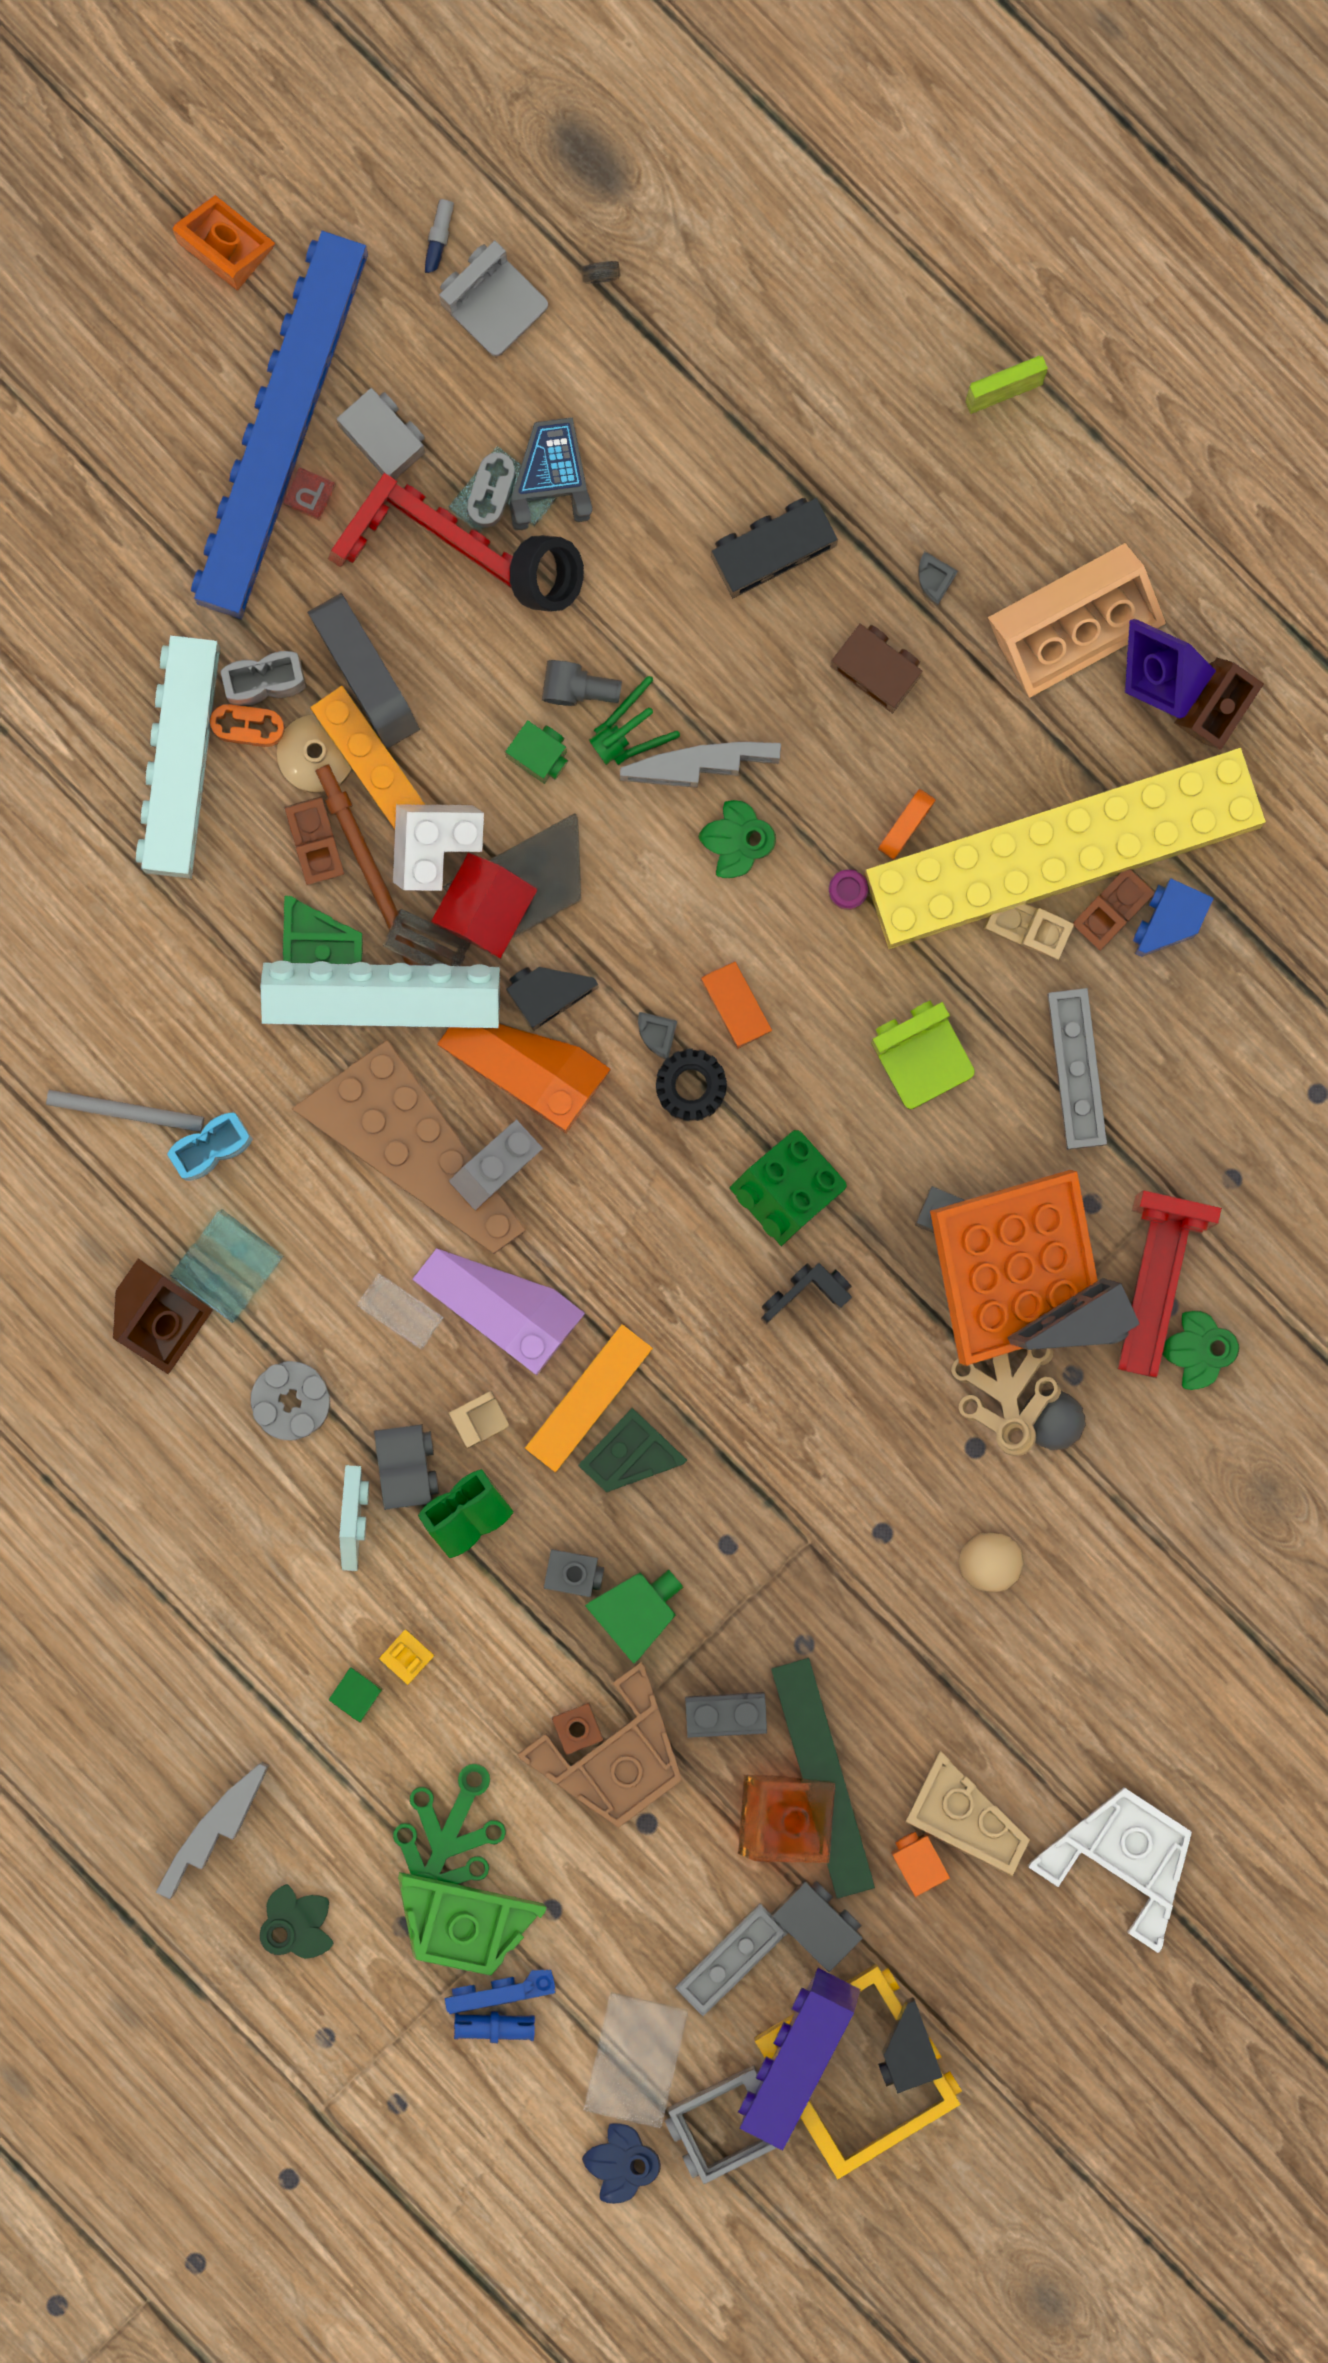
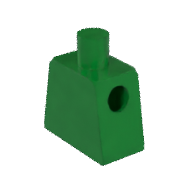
M669 1569L651 1584L639 1572L591 1600L585 1606L634 1664L676 1616L666 1602L684 1587Z

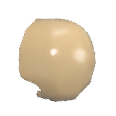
M980 1533L972 1537L963 1546L959 1558V1566L962 1577L973 1588L985 1592H1000L1007 1590L1019 1580L1024 1561L1021 1548L1011 1537L999 1533Z

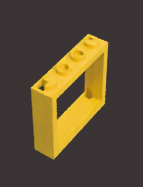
M874 1964L846 1981L861 1989L860 1991L874 1983L897 2020L903 2006L894 1993L900 1987L889 1968L881 1972L878 1965ZM794 2014L754 2037L755 2043L764 2058L766 2056L771 2059L773 2058L778 2048L777 2045L773 2044L783 2022L790 2024ZM929 2036L935 2057L938 2060L942 2056ZM951 2071L944 2075L942 2073L943 2077L933 2080L943 2099L846 2158L843 2156L810 2099L800 2118L838 2180L961 2105L956 2095L961 2093L962 2090Z

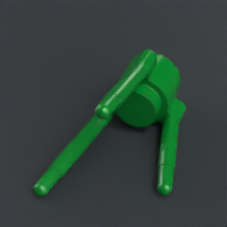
M647 676L611 716L594 729L596 735L591 737L589 741L606 765L613 760L620 765L630 757L680 737V732L674 731L629 749H623L629 745L624 736L652 715V708L645 709L621 728H618L617 725L612 727L653 682L652 676Z

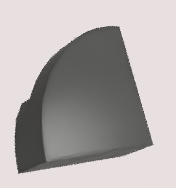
M924 551L919 564V583L925 596L938 607L958 571Z
M639 1012L638 1027L643 1042L657 1056L663 1059L669 1058L677 1021Z

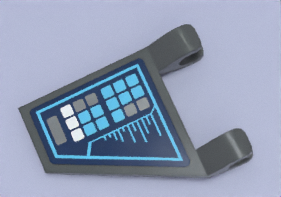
M573 417L535 422L510 501L513 529H528L531 513L527 501L571 495L574 520L576 522L588 521L592 513V504L586 487Z

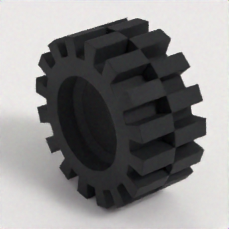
M693 1048L681 1052L677 1051L667 1058L658 1070L656 1079L657 1097L662 1107L671 1116L683 1119V1121H699L707 1116H711L721 1106L726 1095L727 1080L725 1071L713 1055L707 1054L706 1051L693 1050ZM695 1070L705 1077L707 1089L699 1099L686 1100L678 1094L676 1080L684 1071Z

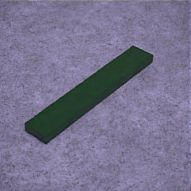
M808 1657L771 1668L836 1897L838 1899L873 1889L875 1885L810 1659Z

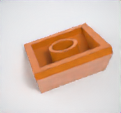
M216 195L177 222L172 229L178 244L237 291L275 245V242Z

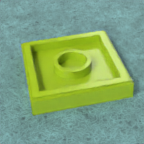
M1037 356L971 383L965 401L970 414L1042 386L1048 370L1043 356Z

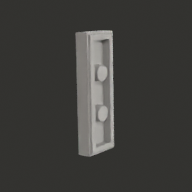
M760 1903L675 1988L704 2016L788 1932Z

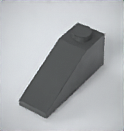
M1102 1278L1008 1337L1010 1344L1028 1350L1115 1344L1124 1340L1129 1335L1128 1331L1140 1323L1122 1284Z

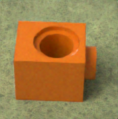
M915 1831L895 1842L898 1849L892 1851L891 1854L915 1897L950 1879L926 1834L918 1837Z

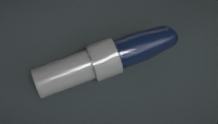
M439 200L434 224L430 228L428 236L429 245L426 253L425 273L433 272L439 268L443 249L447 245L449 237L448 228L454 203L451 201Z

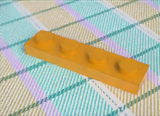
M340 686L310 707L394 830L396 804L425 805L343 686Z

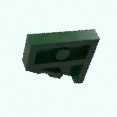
M631 1408L578 1466L607 1493L681 1466L687 1459Z

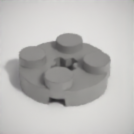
M286 1361L270 1366L258 1377L251 1392V1407L255 1421L266 1433L278 1439L292 1441L311 1435L323 1425L330 1410V1395L325 1381L315 1369L303 1363ZM290 1389L297 1391L296 1398L302 1400L300 1408L293 1407L291 1412L288 1413L284 1411V1404L279 1402L281 1394L288 1395Z

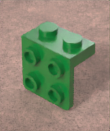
M793 1130L749 1167L729 1189L736 1195L738 1202L747 1208L761 1223L764 1231L774 1238L780 1246H783L807 1222L846 1189L847 1184L806 1136L799 1130Z

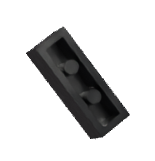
M801 498L786 506L785 514L775 519H772L771 515L765 516L750 525L751 531L737 537L736 533H732L715 543L717 548L711 551V558L732 599L837 547L838 539L817 498L807 502L806 498Z

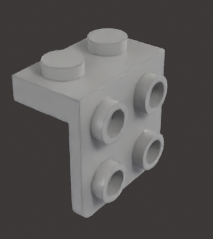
M494 240L488 247L483 244L472 253L468 259L470 265L460 275L454 272L440 286L442 292L439 294L441 306L490 355L498 357L548 309V302L507 261L506 251Z

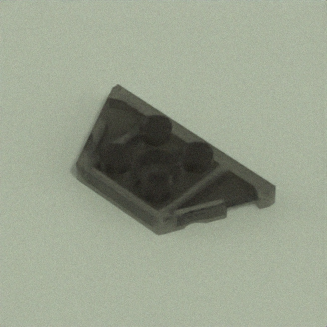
M575 813L489 860L504 867L538 889L512 938L521 935L582 901L578 817ZM452 881L443 886L446 893Z

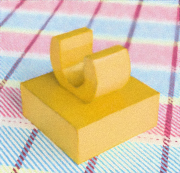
M405 1629L379 1659L402 1681L409 1685L435 1655Z

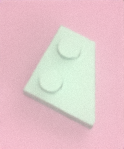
M345 1465L339 1538L342 1570L358 1571L359 1540L365 1541L366 1517H361V1505H368L369 1481H362L361 1466Z

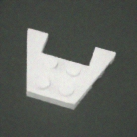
M1123 1787L1030 1861L1028 1867L1059 1887L1080 1853L1093 1859L1149 1896L1148 1901L1131 1925L1128 1933L1159 1953L1163 1946L1164 1934L1168 1919H1170L1177 1884L1180 1880L1192 1832Z

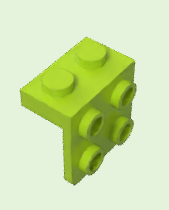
M931 1000L910 1011L913 1018L901 1024H898L897 1020L893 1019L875 1029L878 1036L872 1039L871 1044L907 1109H915L974 1076V1067L948 1021L950 1015L943 1002L934 1006Z

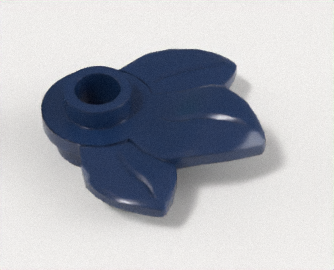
M612 2123L608 2127L607 2138L609 2143L592 2147L583 2155L582 2160L592 2175L604 2180L600 2190V2200L615 2204L632 2199L640 2186L652 2183L660 2173L661 2163L657 2153L652 2148L642 2144L640 2136L634 2128L625 2124ZM636 2159L644 2162L645 2171L643 2173L635 2170L634 2162Z

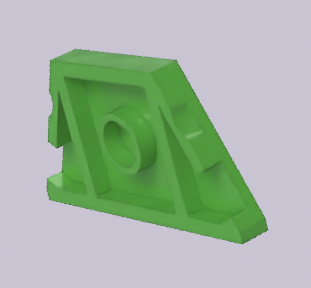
M399 1872L398 1875L412 1954L419 1961L491 1976L504 1961L506 1953L513 1950L524 1938L522 1935L537 1916L541 1918L547 1908L543 1903L402 1872Z

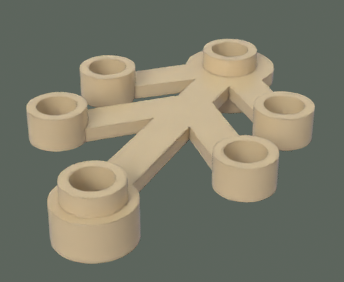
M1046 1348V1354L1042 1358H1035L1034 1352L1036 1349H1027V1356L1014 1376L1009 1353L993 1357L997 1381L978 1370L975 1364H970V1373L967 1376L961 1377L958 1371L963 1364L959 1363V1359L955 1360L952 1364V1374L959 1382L971 1383L1001 1402L1004 1419L986 1409L984 1403L974 1395H967L961 1399L959 1412L967 1420H977L996 1432L998 1446L1008 1455L1021 1456L1032 1449L1036 1441L1034 1423L1046 1405L1055 1402L1061 1394L1060 1385L1053 1378L1043 1377L1037 1381L1035 1395L1020 1414L1018 1399L1040 1365H1046L1052 1360V1348ZM1053 1384V1393L1049 1396H1043V1386ZM970 1402H977V1411L973 1414H967L966 1406ZM1015 1431H1022L1023 1439L1018 1443H1012L1011 1435Z

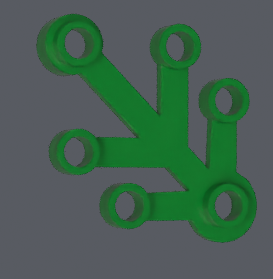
M473 1763L465 1766L460 1771L458 1784L461 1790L443 1830H441L432 1805L434 1802L432 1791L427 1787H418L413 1790L410 1795V1804L418 1811L432 1849V1854L425 1867L415 1844L417 1839L416 1828L410 1823L398 1825L393 1832V1839L401 1847L411 1875L457 1885L471 1879L480 1881L488 1875L489 1863L481 1856L470 1858L466 1866L440 1874L447 1858L487 1843L498 1844L506 1835V1828L502 1822L490 1820L485 1823L483 1828L457 1837L475 1796L481 1795L489 1787L490 1774L484 1766ZM471 1772H478L482 1776V1783L477 1787H472L467 1782V1776ZM420 1791L426 1792L430 1799L429 1803L426 1806H418L414 1800L416 1793ZM488 1826H499L502 1832L501 1836L495 1840L490 1839L486 1834ZM401 1828H409L412 1831L413 1837L410 1842L404 1843L399 1840L398 1831ZM474 1861H480L485 1866V1871L480 1876H475L470 1871V1865Z

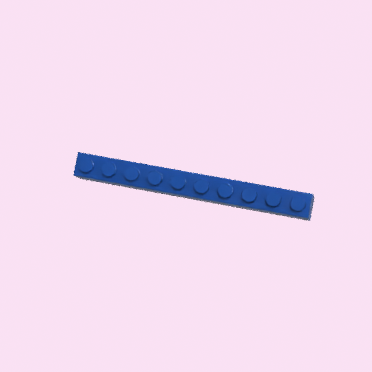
M321 231L318 241L312 240L309 245L305 262L310 263L306 277L299 276L295 285L293 299H296L297 303L293 314L286 313L281 326L280 335L285 338L280 351L274 349L267 368V372L272 373L268 387L261 386L258 392L255 408L259 412L255 424L248 423L244 432L242 445L247 447L242 461L235 460L230 473L229 482L234 483L230 496H223L218 507L216 518L220 519L221 522L217 534L210 533L204 549V555L208 556L204 571L198 569L192 582L191 592L196 593L194 599L197 605L241 620L243 618L368 257L367 247L364 244Z

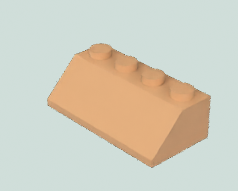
M1126 543L988 617L1002 652L1029 698L1128 645L1130 620L1137 619L1155 628L1166 624L1146 569Z

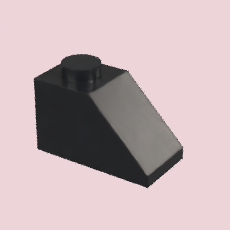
M526 967L509 979L512 985L506 988L532 1030L535 1031L598 989L599 986L594 977L538 967L531 971L529 967Z
M913 1997L906 1999L882 2050L885 2061L878 2064L886 2087L894 2084L897 2094L943 2077L915 1999Z

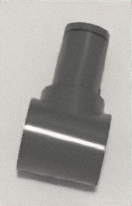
M549 660L546 666L542 701L563 706H576L577 701L583 702L584 699L619 703L622 681L587 675L588 672L582 671V666L576 663Z

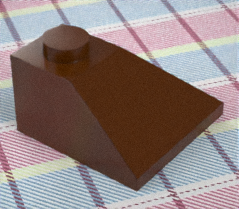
M138 1258L115 1292L113 1339L169 1375L213 1309Z

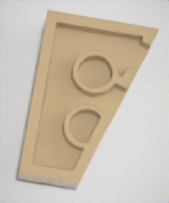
M939 1751L904 1823L1009 1876H1013L1030 1839Z

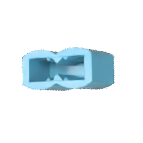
M226 1113L211 1120L201 1133L188 1135L177 1141L170 1148L167 1155L181 1178L185 1181H192L210 1173L216 1167L219 1160L231 1159L241 1154L248 1148L253 1139L236 1113Z

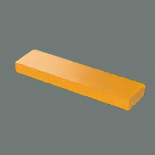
M621 1324L525 1449L556 1473L653 1348Z

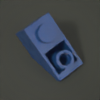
M1170 879L1165 887L1158 884L1149 903V906L1155 909L1149 923L1144 920L1141 921L1133 938V942L1139 944L1135 954L1143 957L1194 938L1198 934L1214 898L1173 879Z

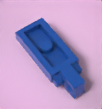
M532 1970L526 1980L520 1984H515L514 1977L491 1981L492 1989L476 1992L475 1985L452 1989L453 1997L444 1999L447 2013L455 2014L556 1994L551 1970Z

